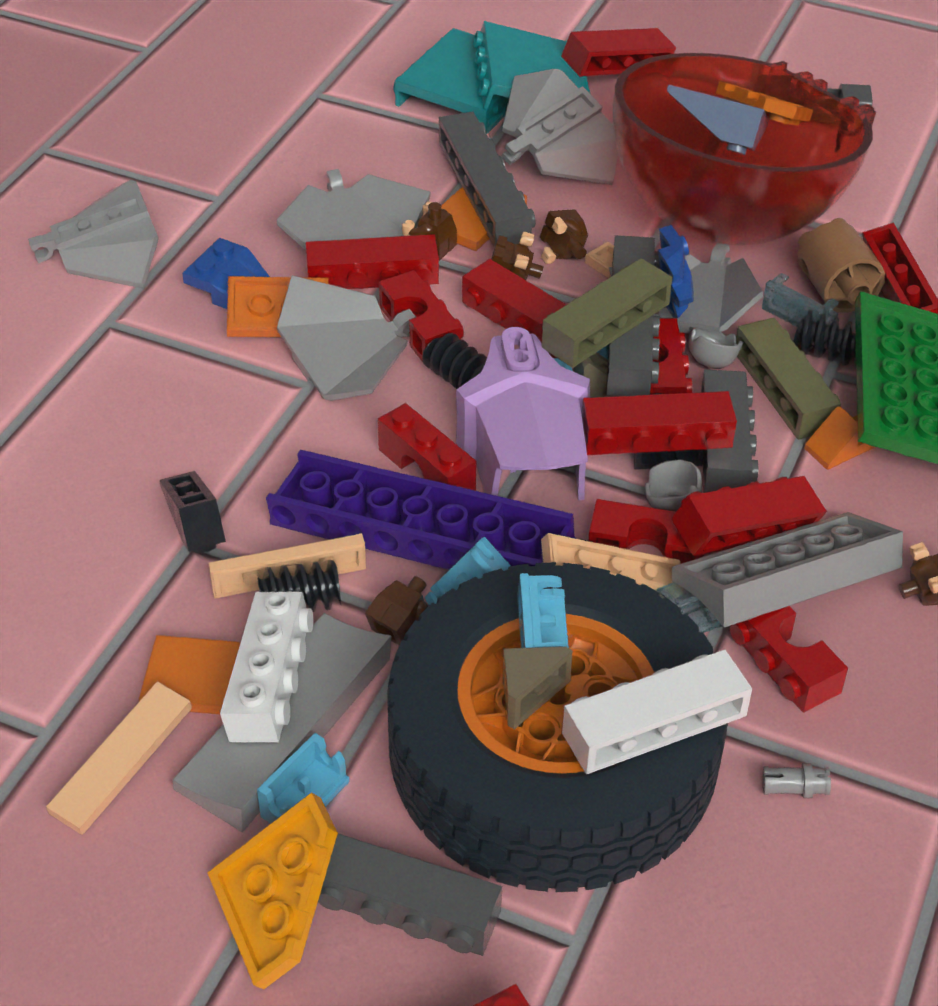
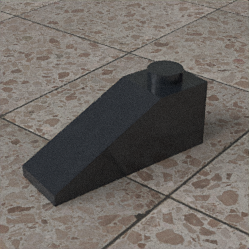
M195 471L159 480L180 538L188 552H208L217 547L216 544L226 542L217 500Z

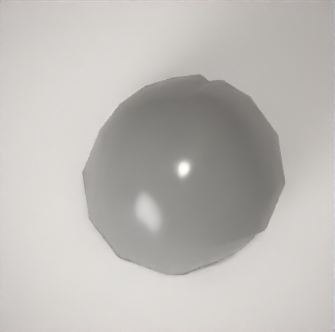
M699 328L693 329L688 338V348L695 360L713 369H722L732 364L743 344L742 341L736 344V335L733 333L725 336L722 332Z
M684 460L665 461L653 466L649 471V482L645 483L646 498L649 504L657 509L677 512L681 506V501L687 495L696 491L702 493L700 469L692 462Z

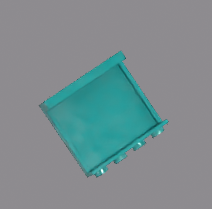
M487 21L483 22L481 31H476L474 35L473 48H476L475 63L478 64L476 78L480 80L478 94L482 96L483 109L488 110L493 94L509 98L514 76L550 69H560L578 88L583 86L590 93L587 76L579 77L561 57L567 41Z
M455 28L451 29L401 76L397 77L393 86L396 106H401L412 95L463 113L473 111L478 121L483 122L486 135L505 117L509 98L493 94L488 110L483 109L482 96L478 94L480 80L476 78L478 64L475 63L476 48H473L474 34Z

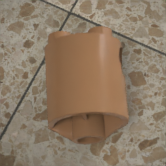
M836 218L800 236L798 240L797 262L828 308L835 312L849 313L855 311V300L860 291L875 296L880 293L885 283V271L854 227L849 225L843 218Z

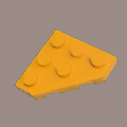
M312 792L207 872L254 986L262 989L267 988L301 961L338 832L322 799Z

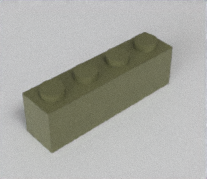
M638 259L629 266L622 268L604 282H600L582 296L575 298L571 303L555 313L548 315L543 320L542 348L574 368L669 305L672 276L646 260Z
M775 317L738 326L736 344L739 341L743 342L737 355L738 359L798 440L811 437L832 411L838 406L841 407L840 399L836 394L832 393L823 381L821 374L816 372L807 360L805 353L799 350L790 338L788 331L782 328Z

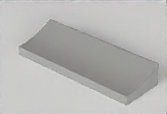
M847 512L673 566L672 582L680 585L699 599L725 628L902 568L903 531Z
M324 613L313 625L312 632L306 633V657L304 662H299L298 689L296 693H291L289 700L290 720L288 725H283L279 743L229 742L224 725H222L173 779V789L243 833L260 813L257 789L314 733L323 738L390 660L391 635L359 629Z

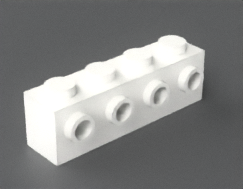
M255 592L220 712L229 742L279 743L283 725H288L290 696L291 693L297 692L299 662H304L306 657V633L312 632L313 612L311 608L306 607L303 592Z
M726 650L710 655L704 654L688 663L671 669H660L651 676L631 683H620L611 690L591 697H580L571 704L565 705L562 734L587 775L747 716L752 687Z

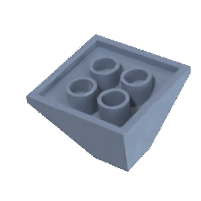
M668 85L667 92L677 103L722 143L728 144L726 150L745 155L746 150L755 151L769 122L764 109Z

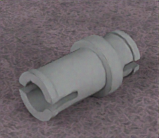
M802 763V768H768V766H764V795L802 794L803 798H813V794L830 795L831 777H828L830 776V768H813L811 763Z

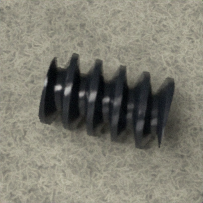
M809 310L805 317L800 320L793 340L795 345L798 347L801 343V350L805 354L809 353L814 347L815 356L818 358L822 357L827 350L828 360L832 362L841 354V363L845 366L854 358V367L856 369V333H853L852 322L849 321L843 329H839V318L836 317L829 326L826 325V314H822L817 322L813 321V311Z
M448 333L442 338L433 339L423 351L422 360L426 367L431 368L434 373L440 375L446 382H450L454 388L458 389L482 372L487 357L484 354H478L474 347H468V343L464 340H459L455 333Z
M328 560L325 572L322 571L318 562H313L310 574H307L303 564L300 563L297 564L294 575H291L287 565H282L279 577H275L271 567L265 568L263 579H260L258 576L259 592H303L304 600L308 608L312 609V612H315L318 600L322 601L326 610H331L334 598H337L341 605L338 570L334 560Z

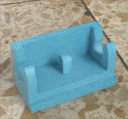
M483 537L430 588L432 592L425 596L426 602L429 606L432 603L436 604L437 598L452 588L457 590L459 584L474 577L480 579L484 573L501 568L503 571L508 570V567L511 565Z
M528 573L520 574L517 600L521 648L564 646L569 648L564 601L565 593L564 589H557L562 587V579L553 575L529 576Z
M314 733L257 789L260 817L271 824L311 792L319 796L326 807L350 782L349 776L346 775L345 759L342 753L338 751L331 758L326 752L327 746L324 738Z

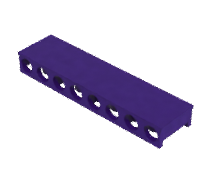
M301 449L297 454V464L275 494L269 493L266 497L270 514V525L329 540L362 533L365 549L450 570L483 537L494 546L511 566L528 564L529 567L535 566L536 563H543L541 539L548 533L575 538L574 517L572 513Z

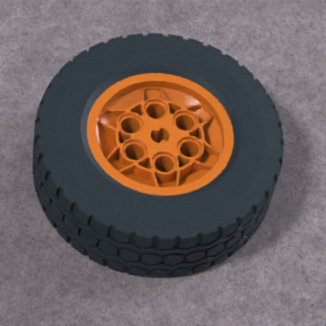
M556 562L536 563L535 566L530 567L528 564L510 566L505 571L501 568L484 573L480 579L474 577L459 584L457 590L452 588L440 596L436 604L432 603L420 614L418 621H414L406 632L404 640L401 641L391 667L387 690L389 758L393 779L405 808L408 809L410 817L420 831L424 829L425 836L439 850L444 848L445 854L462 866L466 863L471 871L488 879L490 876L496 877L497 882L517 888L521 884L526 885L528 890L548 892V888H555L556 892H578L580 887H585L586 890L607 887L608 882L613 881L614 884L634 878L637 871L641 874L658 865L661 858L665 860L675 852L682 842L688 839L704 816L714 794L728 723L586 775L562 734L564 706L571 704L580 697H591L611 690L620 683H631L651 676L660 669H671L688 663L700 655L713 654V646L703 632L699 633V626L686 613L682 615L681 608L667 597L662 599L659 592L643 583L638 585L636 580L619 573L615 576L610 574L609 570L590 566V569L583 568V565L563 563V566L556 565ZM521 573H528L529 576H558L562 579V587L557 589H564L568 646L572 650L571 681L516 729H513L507 725L503 686L504 649L521 648L517 600L519 577Z

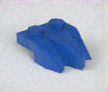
M672 225L659 228L661 249H658L660 270L672 276L670 302L666 308L673 318H679L688 308V304L694 301V290L691 271L685 259V256L689 255L687 241L683 235H678Z
M222 238L215 241L182 273L185 284L211 293L212 304L227 309L228 276L270 277L247 247Z

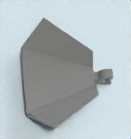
M550 69L514 76L502 127V132L512 135L516 139L506 144L505 149L507 151L502 154V158L511 165L524 152L529 151L533 155L541 175L612 185L621 133L602 114L601 110L603 107L583 86L578 88L562 70Z
M339 169L327 171V178L330 182L327 183L328 192L307 185L278 217L277 225L305 250L306 242L404 236L402 234V224H405L406 220H412L417 228L419 219L423 215V205L425 204L426 206V202L431 197V192L370 174L366 175L352 187L344 188Z
M129 180L104 194L73 218L50 226L51 232L28 239L38 263L50 259L54 250L58 249L68 274L144 289L159 238L137 182ZM39 247H45L42 250H37Z
M717 243L712 250L709 263L701 262L690 253L685 256L692 275L694 301L689 303L688 308L677 318L679 332L690 334L693 328L717 332L727 330L763 297V291L744 258L731 263V258L725 257L726 253L730 251L728 244ZM609 267L610 275L612 276V267ZM666 307L659 311V315H653L660 316V318H673Z
M292 275L278 321L277 331L291 350L292 359L307 381L311 380L324 399L333 401L373 393L407 346L408 340L402 337L409 336V319L416 316L408 309L397 314L393 321L387 323L374 295Z

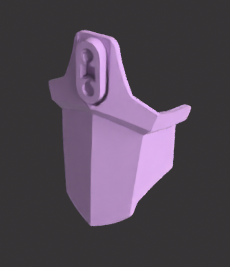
M510 327L505 329L501 336H494L491 339L488 357L482 372L456 389V444L477 461L483 489L487 494L498 496L502 470H510V473L516 472V470H550L575 465L578 501L585 500V471L588 456L582 422L583 398H590V379L560 366L548 351L542 348V343L533 333L529 334L526 329L521 327ZM514 345H519V349H514Z

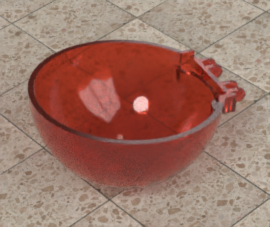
M678 53L642 60L631 65L620 74L615 84L613 96V131L620 161L631 185L643 202L659 218L672 225L678 231L699 240L715 244H728L729 246H747L771 242L803 229L827 212L843 196L860 171L873 140L872 125L876 115L875 108L869 104L860 106V100L854 96L842 99L827 92L828 83L825 80H813L814 75L808 71L793 73L786 69L788 63L785 61L768 63L724 54ZM719 81L813 109V113L809 122L800 121L799 126L769 119L768 126L755 151L746 150L745 155L726 150L728 144L722 143L677 103L667 92L668 85H673L724 98V96L716 94Z

